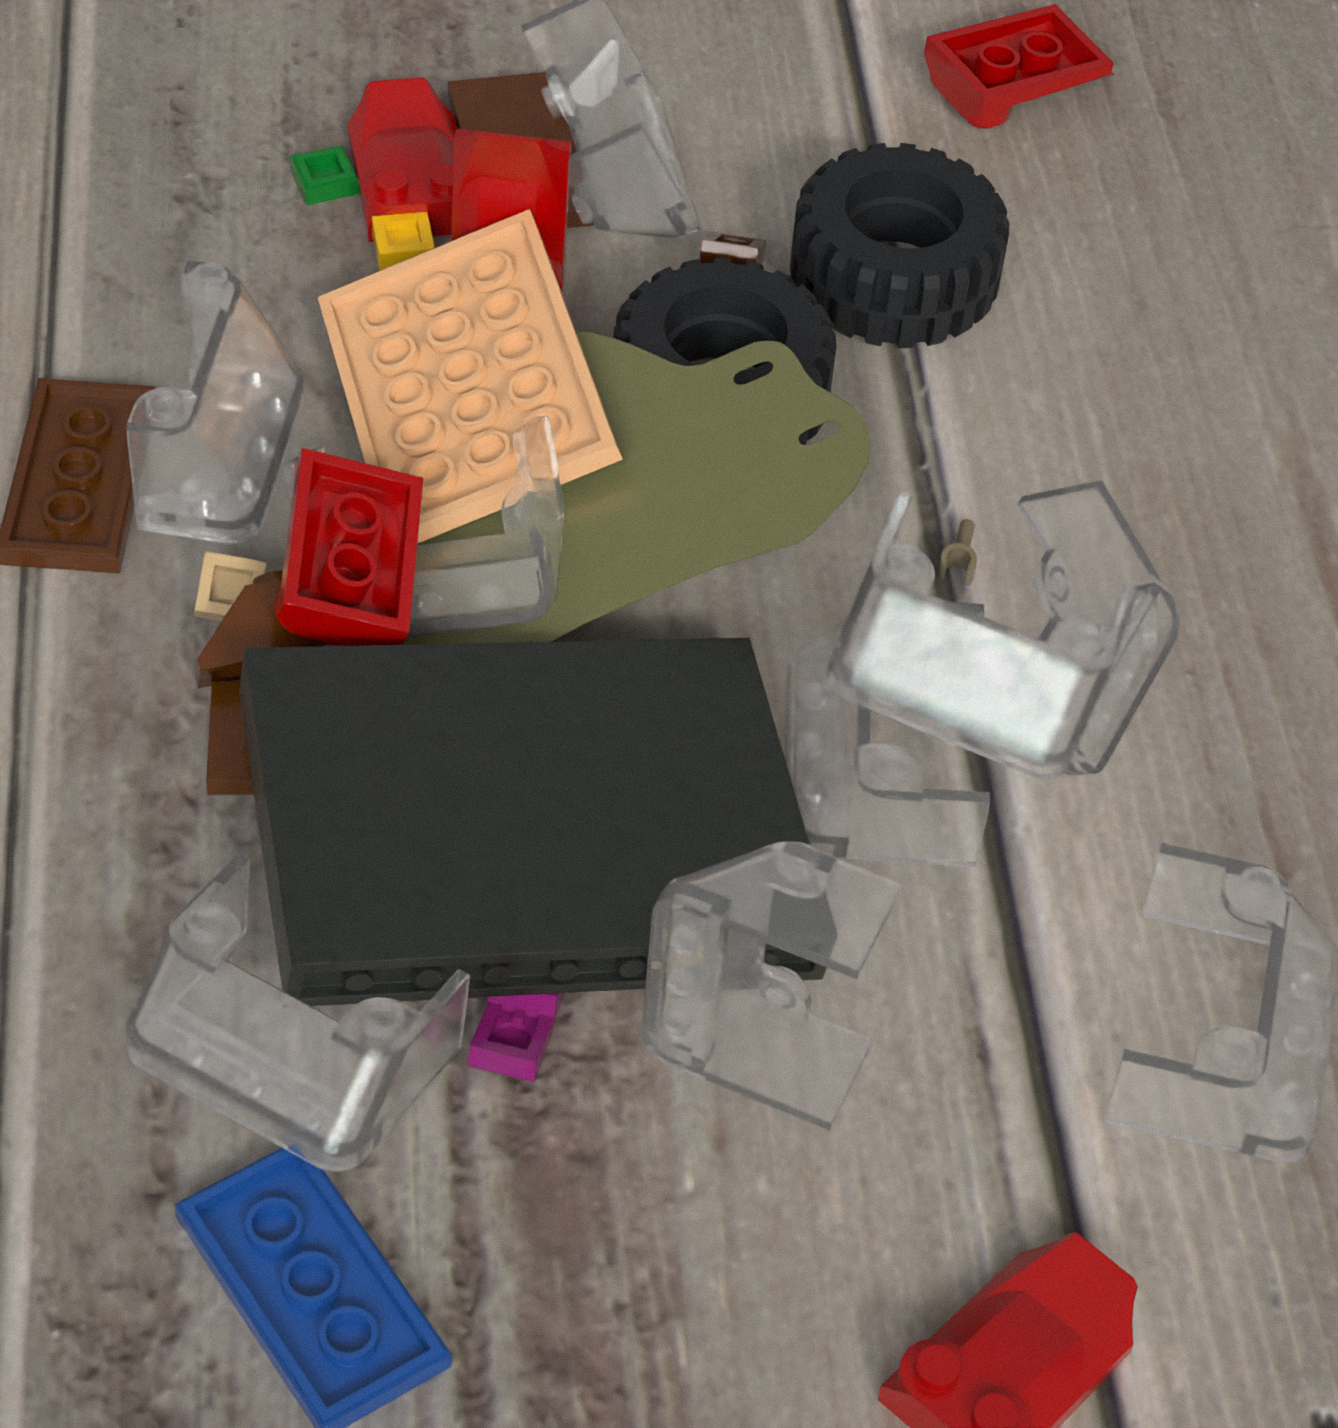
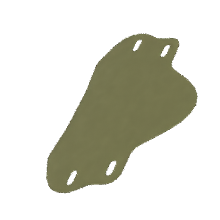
M576 332L623 460L418 543L412 601L425 596L431 599V605L425 611L411 616L409 634L403 644L553 642L583 624L706 571L796 544L810 536L854 491L869 464L870 440L866 426L853 406L816 385L805 372L796 355L781 342H754L705 364L683 366L615 338L592 332ZM765 361L773 365V369L769 374L743 385L734 382L735 375L742 370ZM829 421L839 424L838 431L827 438L810 445H803L799 442L800 434Z

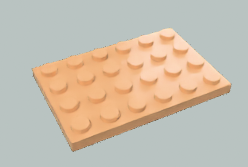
M530 209L318 297L365 463L423 478L418 543L623 460L540 231Z

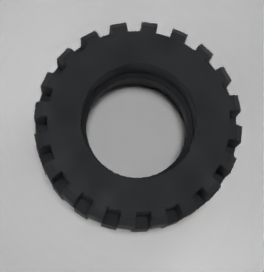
M885 143L870 144L867 150L861 152L854 148L838 156L837 162L831 158L815 171V174L806 180L801 188L800 198L796 204L790 258L791 278L796 287L803 285L815 296L817 304H821L826 310L832 323L835 324V329L838 333L852 338L854 334L864 337L867 344L881 346L882 342L897 343V348H913L917 342H926L927 346L944 342L948 334H951L954 338L972 328L973 323L976 324L982 320L991 310L992 302L996 300L999 291L1009 238L1010 222L1006 217L1007 209L999 194L995 193V188L983 174L976 176L970 164L960 158L956 161L948 159L944 151L931 148L929 152L915 149L916 144L900 143L899 147H886ZM879 241L903 242L920 248L892 247L879 243Z
M715 258L713 263L701 264L699 259L685 261L680 266V269L674 271L669 266L651 277V283L645 280L631 292L629 299L621 305L616 316L613 338L683 366H693L695 364L691 362L700 359L719 358L754 342H781L796 355L803 369L814 383L831 392L837 345L836 334L831 328L832 321L823 306L817 304V299L805 286H794V281L789 275L779 270H776L774 273L765 271L760 263L747 260L746 265L731 263V258ZM766 361L752 366L754 367L753 369L738 372L734 377V382L743 385L769 374L773 369V365ZM823 424L800 434L799 442L806 445L807 440L809 441L816 436Z

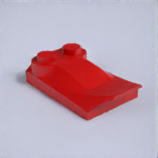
M1056 4L927 36L924 49V57L930 72V80L934 87L971 125L982 129L992 128L1005 123L1010 116L1013 105L1115 75L1112 72L1113 61Z
M424 77L370 81L365 87L355 113L348 122V138L355 173L359 179V196L368 242L374 241L372 235V216L427 212L432 236L452 235L454 136L458 128L455 116Z
M456 129L454 136L451 241L530 209L562 292L565 280L571 142Z
M306 448L301 449L297 461L281 588L274 602L275 616L280 625L299 637L336 646L399 645L404 643L410 630L423 489L422 477Z
M1070 1232L1046 1245L1020 1252L929 1339L919 1340L908 1347L901 1358L899 1368L880 1386L877 1400L910 1428H1059L1131 1353L1134 1345L1132 1328L1133 1307L1138 1285L1130 1274L1077 1232Z

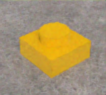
M427 212L372 216V235L379 271L435 248Z

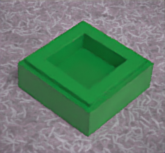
M343 146L290 156L291 173L306 205L359 195V179Z

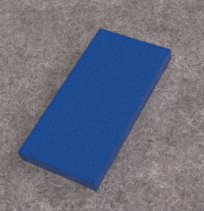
M302 1138L174 1204L177 1220L314 1428H346L452 1367V1354Z

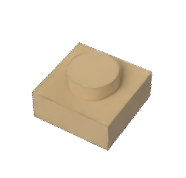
M205 551L193 617L222 622L244 586L253 584L254 578L265 573L267 562Z

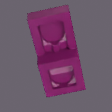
M564 993L489 997L487 1006L470 1044L468 1067L535 1082L549 1044Z

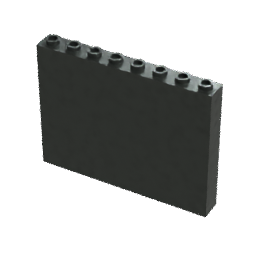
M750 637L244 648L239 697L285 1008L655 988L662 965V954L655 937L656 925L688 912L693 914V930L703 929L706 933L708 946L706 951L682 959V964L677 971L673 987L823 979L837 941V935Z

